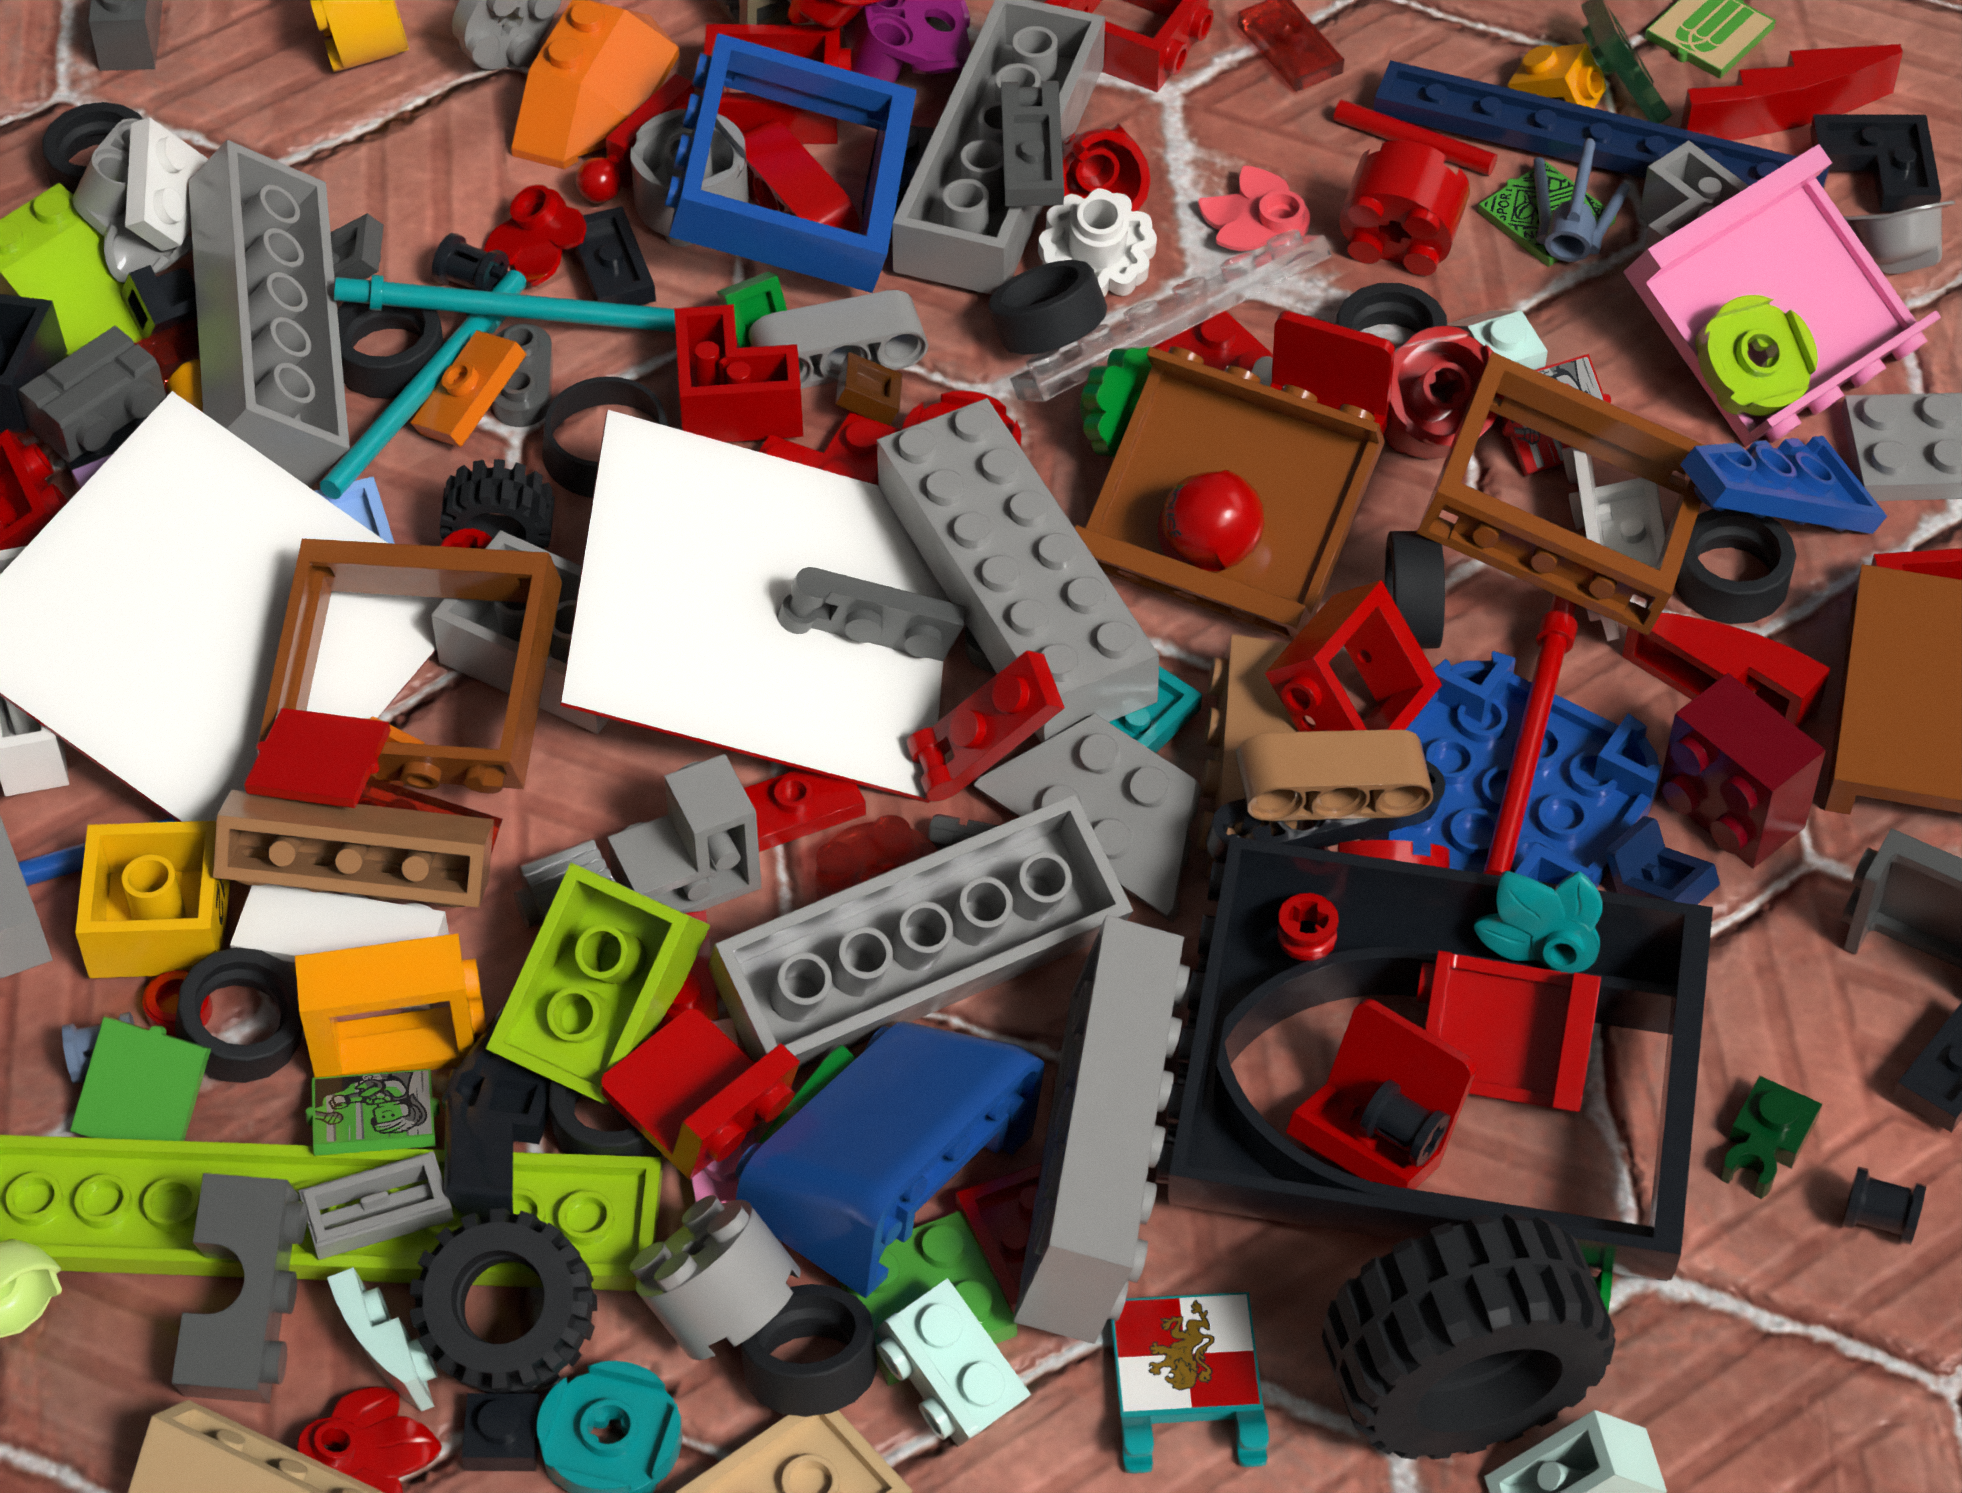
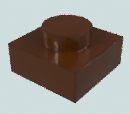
M848 352L838 371L835 405L843 407L851 413L891 425L900 410L902 373Z

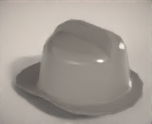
M1955 201L1925 205L1887 215L1843 217L1882 272L1901 274L1934 266L1940 262L1942 257V209L1954 205Z

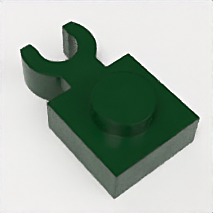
M1759 1076L1732 1126L1729 1140L1737 1143V1145L1733 1146L1725 1157L1721 1181L1729 1184L1738 1169L1749 1168L1759 1175L1754 1196L1760 1199L1767 1196L1774 1183L1777 1162L1792 1169L1818 1120L1822 1103Z

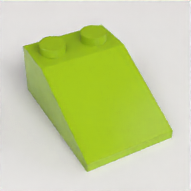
M57 183L0 219V294L52 300L68 351L65 358L113 326H117L128 335L135 345H142L144 343L120 295L125 283L118 282L114 278L106 263L104 254L105 237L77 212L72 200L74 195L60 183Z
M570 863L486 1049L600 1103L608 1105L610 1102L600 1092L602 1076L653 1035L683 987L710 925L597 873Z

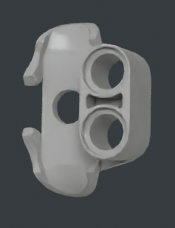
M134 118L123 119L117 123L97 147L72 198L77 212L105 237L104 254L109 271L118 282L125 283L130 272L151 265L156 275L193 250L192 237L188 236L192 228L188 231L181 246L161 251L125 227L131 123L140 121Z

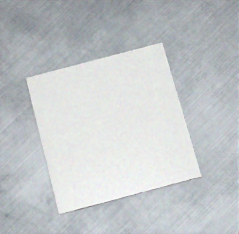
M172 391L0 574V696L176 821H216L217 814L231 790L246 791L244 783L258 757L256 746L262 726L302 538L376 543L387 542ZM332 591L307 711L370 719L372 716L379 718L437 650L431 614L444 598Z
M607 410L560 706L929 803L930 800H927L920 782L921 776L924 774L922 766L912 760L906 742L913 733L932 727L938 722L943 661L916 657L907 652L872 643L857 642L848 637L813 628L804 634H793L780 625L777 613L785 597L791 594V586L797 573L806 567H815L949 602V597L880 491L878 485Z

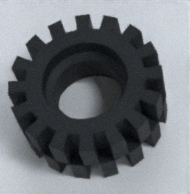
M494 459V466L487 468L484 460L474 461L472 471L463 465L456 470V477L450 475L446 481L440 518L441 538L445 539L451 533L461 529L475 528L486 532L494 539L501 530L542 549L549 547L555 496H552L553 489L549 482L542 484L543 476L537 471H533L526 476V465L517 462L513 469L504 468L505 460ZM489 513H499V514H504L505 516H503V515H493V514H489Z

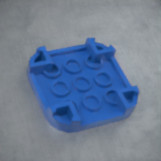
M1492 651L1491 660L1464 661L1451 666L1450 662L1444 659L1433 669L1442 686L1406 730L1418 735L1421 740L1425 760L1435 765L1443 774L1446 784L1444 795L1436 813L1431 819L1420 824L1363 838L1364 840L1413 841V855L1429 857L1430 844L1441 845L1449 849L1450 869L1483 873L1531 686L1530 681L1513 674L1515 657ZM1556 694L1554 695L1511 872L1539 882L1559 884L1570 874L1581 871L1598 888L1610 870L1606 849L1640 818L1648 816L1656 796L1662 765L1659 764L1658 754L1646 738L1648 726L1629 713L1621 724L1617 725Z

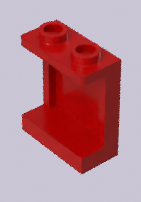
M1438 950L1436 964L1422 963L1416 1002L1429 1004L1425 1030L1473 1059L1477 1071L1468 1094L1580 1112L1601 983L1600 976L1576 972L1572 974L1457 955Z

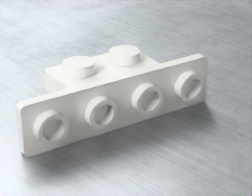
M1574 447L1562 449L1569 484H1579L1578 492L1569 493L1576 529L1585 528V538L1656 568L1666 538L1658 485L1647 479L1637 478L1596 487L1591 455ZM1587 609L1590 622L1601 619L1607 641L1620 639L1618 622Z

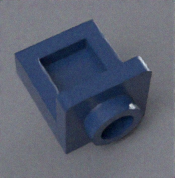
M1649 816L1640 818L1606 849V857L1617 893L1698 905L1720 885L1714 863L1665 847L1658 820Z

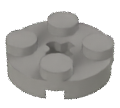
M459 0L452 19L453 35L460 42V47L458 48L475 65L484 69H500L513 63L518 67H524L530 64L539 54L540 41L548 31L554 13L560 7L561 0ZM501 16H506L502 21L498 22Z

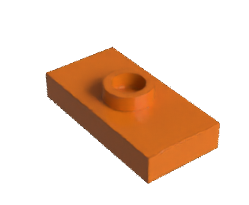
M476 330L453 364L444 372L442 379L410 423L422 436L461 448L527 355L526 352L516 341Z

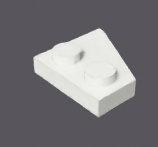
M150 117L131 123L125 227L159 250L165 251L181 246L191 228L189 180L208 161V158Z

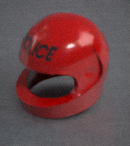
M1230 470L1202 472L1188 476L1175 485L1163 505L1157 526L1161 548L1169 558L1212 573H1218L1235 567L1254 552L1262 538L1265 525L1263 504L1258 492L1242 476Z

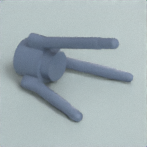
M1591 138L1586 139L1583 145L1571 200L1561 203L1552 214L1544 159L1537 157L1533 161L1539 229L1536 240L1539 244H1545L1546 250L1551 256L1566 262H1577L1585 259L1589 253L1598 254L1600 252L1602 238L1630 191V186L1627 183L1620 184L1596 222L1591 208L1584 203L1595 149V141Z

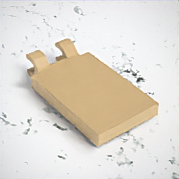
M837 1410L829 1414L808 1417L787 1415L675 1493H912L913 1490L842 1413Z

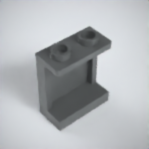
M1891 828L1879 851L1869 847L1865 850L1853 876L1852 884L1856 885L1847 902L1841 918L1842 923L1850 926L1844 949L1857 954L1867 934L1870 931H1877L1962 969V858Z

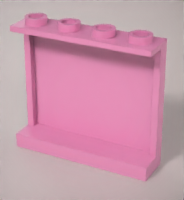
M1820 144L1648 248L1623 271L1745 447L1764 435L1767 436L1771 443L1776 442L1802 423L1796 415L1808 407L1815 416L1844 396L1839 387L1847 381L1851 380L1857 389L1884 371L1886 367L1881 359L1892 353L1897 361L1907 357L1928 342L1922 332L1941 318L1938 312L1934 311L1919 322L1915 320L1820 185L1816 177L1832 164V161ZM1762 295L1774 299L1769 304L1778 307L1784 313L1790 309L1793 310L1807 324L1816 343L1818 352L1817 368L1810 376V382L1807 386L1809 387L1801 398L1776 414L1758 416L1746 412L1737 415L1728 413L1719 405L1717 395L1705 381L1699 366L1698 353L1695 346L1697 333L1706 325L1716 311L1727 302L1740 296ZM1747 343L1749 358L1753 363L1762 367V364L1768 360L1765 350L1756 351L1752 343Z

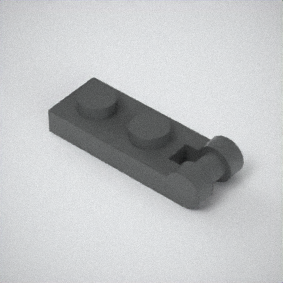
M1018 81L1001 82L1005 206L1064 205L1059 81H1041V87H1019Z
M806 567L797 573L791 586V594L783 600L777 617L780 625L793 634H804L813 628L848 637L857 642L872 643L907 652L916 657L944 661L964 626L965 606L815 567Z

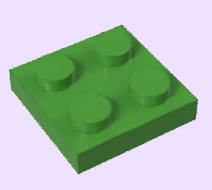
M961 1211L914 1228L912 1235L904 1243L895 1239L890 1245L886 1246L879 1263L889 1269L888 1277L867 1298H864L837 1279L842 1290L857 1296L871 1312L875 1333L877 1364L888 1386L898 1383L900 1380L892 1374L879 1355L877 1345L882 1340L876 1333L877 1328L894 1313H899L947 1278L995 1344L1017 1336L1018 1323L1013 1322L1014 1314L1010 1310Z

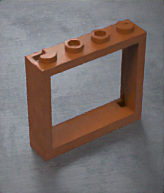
M1492 352L1471 393L1417 534L1649 635L1673 593L1702 503L1694 492L1696 485L1680 464L1694 446L1704 444ZM1496 392L1504 395L1503 399L1495 397ZM1489 410L1680 494L1656 568L1461 483ZM1673 471L1685 475V480L1672 475ZM1444 510L1458 516L1455 524L1439 517L1441 511ZM1633 594L1646 599L1644 607L1630 601Z
M302 538L258 743L266 740L281 708L307 711L332 591L527 603L500 748L488 749L386 742L378 758L380 770L375 774H371L366 784L372 785L376 780L402 781L406 785L418 789H435L439 784L465 785L473 791L486 794L498 793L502 788L524 789L562 586L561 578L548 552Z

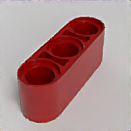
M772 119L742 133L746 150L748 194L757 206L854 233L859 231L858 215L849 196L783 123L777 119Z

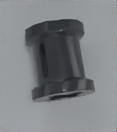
M450 233L441 241L435 252L432 262V276L436 282L444 285L454 282L472 290L491 292L507 274L509 258L503 251L498 249L490 252L467 244L466 239L462 235Z
M1390 1079L1380 1086L1367 1105L1359 1124V1132L1368 1138L1377 1134L1408 1153L1409 1162L1417 1167H1422L1438 1148L1448 1129L1451 1116L1442 1110L1431 1112L1401 1094L1400 1084Z
M1858 1166L1842 1226L1853 1229L1857 1223L1898 1234L1900 1243L1911 1245L1920 1218L1927 1185L1918 1182L1911 1188L1870 1177L1867 1168Z

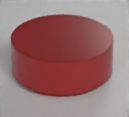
M173 970L157 976L146 987L142 999L149 1026H163L166 1029L167 1035L176 1038L174 1029L180 985L189 973L187 970ZM210 994L201 1005L200 1018L203 1026L208 1023L213 1011Z

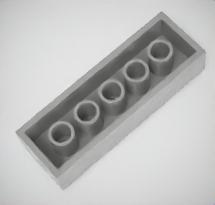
M1032 0L994 1L894 217L892 225L893 272L991 295L1001 285L1012 279L1043 206H1005L1001 82L1018 81L1019 87H1041V81H1059L1063 146L1066 138L1075 133L1104 67L1105 16Z
M226 140L189 180L203 413L311 488L350 450L337 301H334L335 278L326 182Z
M988 398L877 439L880 491L950 601L965 606L964 623L969 628L996 673L998 674L1026 650L1045 655L1065 708L1034 732L1041 743L1094 714L1110 722L1157 703L1159 678L1158 652Z
M1074 794L718 942L713 948L707 967L750 1059L756 1063L782 1043L800 1061L797 1069L800 1070L827 1058L839 1045L849 1049L870 1040L876 1031L883 1026L890 1028L897 1022H912L1092 945L1106 915L1128 920L1133 913V909L1077 795Z
M1106 915L1073 988L1013 1320L1015 1323L1095 1344L1107 1319L1118 1321L1127 1296L1129 1281L1137 1283L1141 1276L1147 1255L1148 1241L1138 1239L1139 1225L1147 1224L1152 1212L1157 1189L1155 1183L1146 1181L1148 1167L1155 1168L1165 1137V1128L1155 1125L1157 1112L1163 1113L1166 1108L1174 1077L1172 1072L1164 1070L1165 1058L1171 1059L1175 1052L1182 1025L1181 1019L1172 1017L1173 1005H1180L1190 973L1189 966L1180 964L1184 936Z

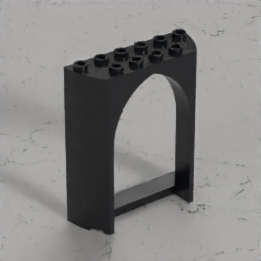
M1230 836L1226 862L1213 861L1208 900L1218 902L1216 916L1203 915L1198 944L1200 958L1198 969L1193 970L1188 998V1010H1190L1187 1026L1183 1025L1177 1060V1066L1180 1067L1177 1083L1173 1082L1167 1113V1124H1169L1167 1139L1163 1142L1158 1160L1156 1182L1169 1184V1204L1402 1241L1409 1237L1415 1240L1431 1233V1228L1450 1223L1451 1226L1467 1223L1470 1217L1489 1215L1492 1219H1501L1505 1213L1523 1214L1532 1220L1537 1216L1567 1231L1578 1241L1590 1270L1599 1272L1603 1270L1613 1274L1650 1280H1672L1682 1250L1713 907L1598 890L1603 901V911L1595 925L1600 938V950L1595 963L1587 970L1579 972L1601 977L1594 1023L1668 1034L1649 1226L1372 1182L1347 1174L1320 1162L1297 1148L1266 1122L1246 1097L1235 1077L1231 1064L1252 1041L1280 1021L1303 1010L1351 997L1370 995L1417 997L1422 963L1436 964L1438 950L1452 952V954L1542 969L1548 968L1538 960L1514 961L1502 957L1488 948L1479 939L1474 929L1475 920L1485 915L1498 913L1496 898L1501 876ZM1540 882L1553 889H1555L1558 885L1553 883ZM1300 893H1314L1324 896L1333 903L1338 911L1339 922L1334 949L1327 956L1315 961H1302L1292 958L1282 950L1277 939L1280 908L1286 900ZM1301 921L1300 931L1314 933L1316 923ZM1562 943L1560 944V945L1565 946V947H1571L1570 945H1567V944H1562Z

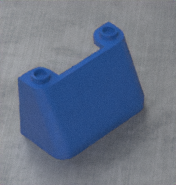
M906 1021L897 1022L890 1028L883 1026L872 1036L865 1051L766 1142L763 1144L759 1142L754 1143L745 1151L735 1170V1176L739 1179L736 1200L749 1202L777 1239L864 1298H867L888 1277L889 1269L879 1263L884 1249L895 1239L904 1243L912 1235L915 1213L984 1146L994 1153L1003 1149L1013 1156L1033 1136L1044 1074V1062L1019 1045Z

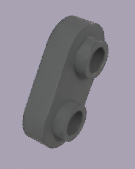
M516 324L503 329L497 336L516 341L527 355L491 406L494 416L503 424L512 427H527L543 420L551 404L553 351L551 338L544 329L532 324Z

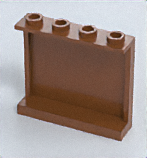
M1172 346L1168 352L1149 347L1147 357L1152 366L1087 526L1084 528L1076 525L1075 530L1105 574L1294 640L1316 615L1385 443L1380 425L1374 422L1375 417L1371 413L1359 407L1341 404L1339 410L1316 403L1317 397L1300 387L1283 385L1282 390L1260 384V378L1246 369L1229 365L1226 366L1225 371H1221L1204 365L1202 357L1187 349ZM1227 469L1242 476L1258 492L1263 504L1264 530L1254 552L1240 564L1218 573H1212L1165 555L1158 539L1157 526L1165 500L1178 482L1194 474Z
M1865 564L1861 565L1851 601L1824 811L1850 815L1857 795L1962 813V580Z

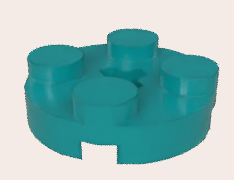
M602 1361L589 1365V1373L577 1376L569 1383L567 1377L557 1383L544 1399L537 1420L539 1448L544 1460L547 1476L553 1484L562 1487L569 1493H654L657 1484L674 1467L682 1446L681 1416L674 1399L666 1392L663 1381L652 1371L633 1363ZM610 1419L620 1420L622 1433L626 1434L620 1441L604 1444L599 1442L598 1436L591 1434L593 1428H606Z

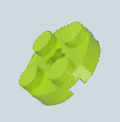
M1745 295L1734 298L1716 311L1696 335L1695 346L1703 377L1711 390L1717 395L1719 405L1728 413L1737 415L1746 412L1758 416L1776 414L1805 394L1809 388L1807 386L1810 382V376L1816 371L1818 352L1810 329L1804 320L1793 310L1790 309L1784 313L1778 307L1770 305L1769 303L1774 299L1762 295ZM1747 343H1752L1756 351L1765 350L1768 360L1762 364V367L1753 363L1749 358Z

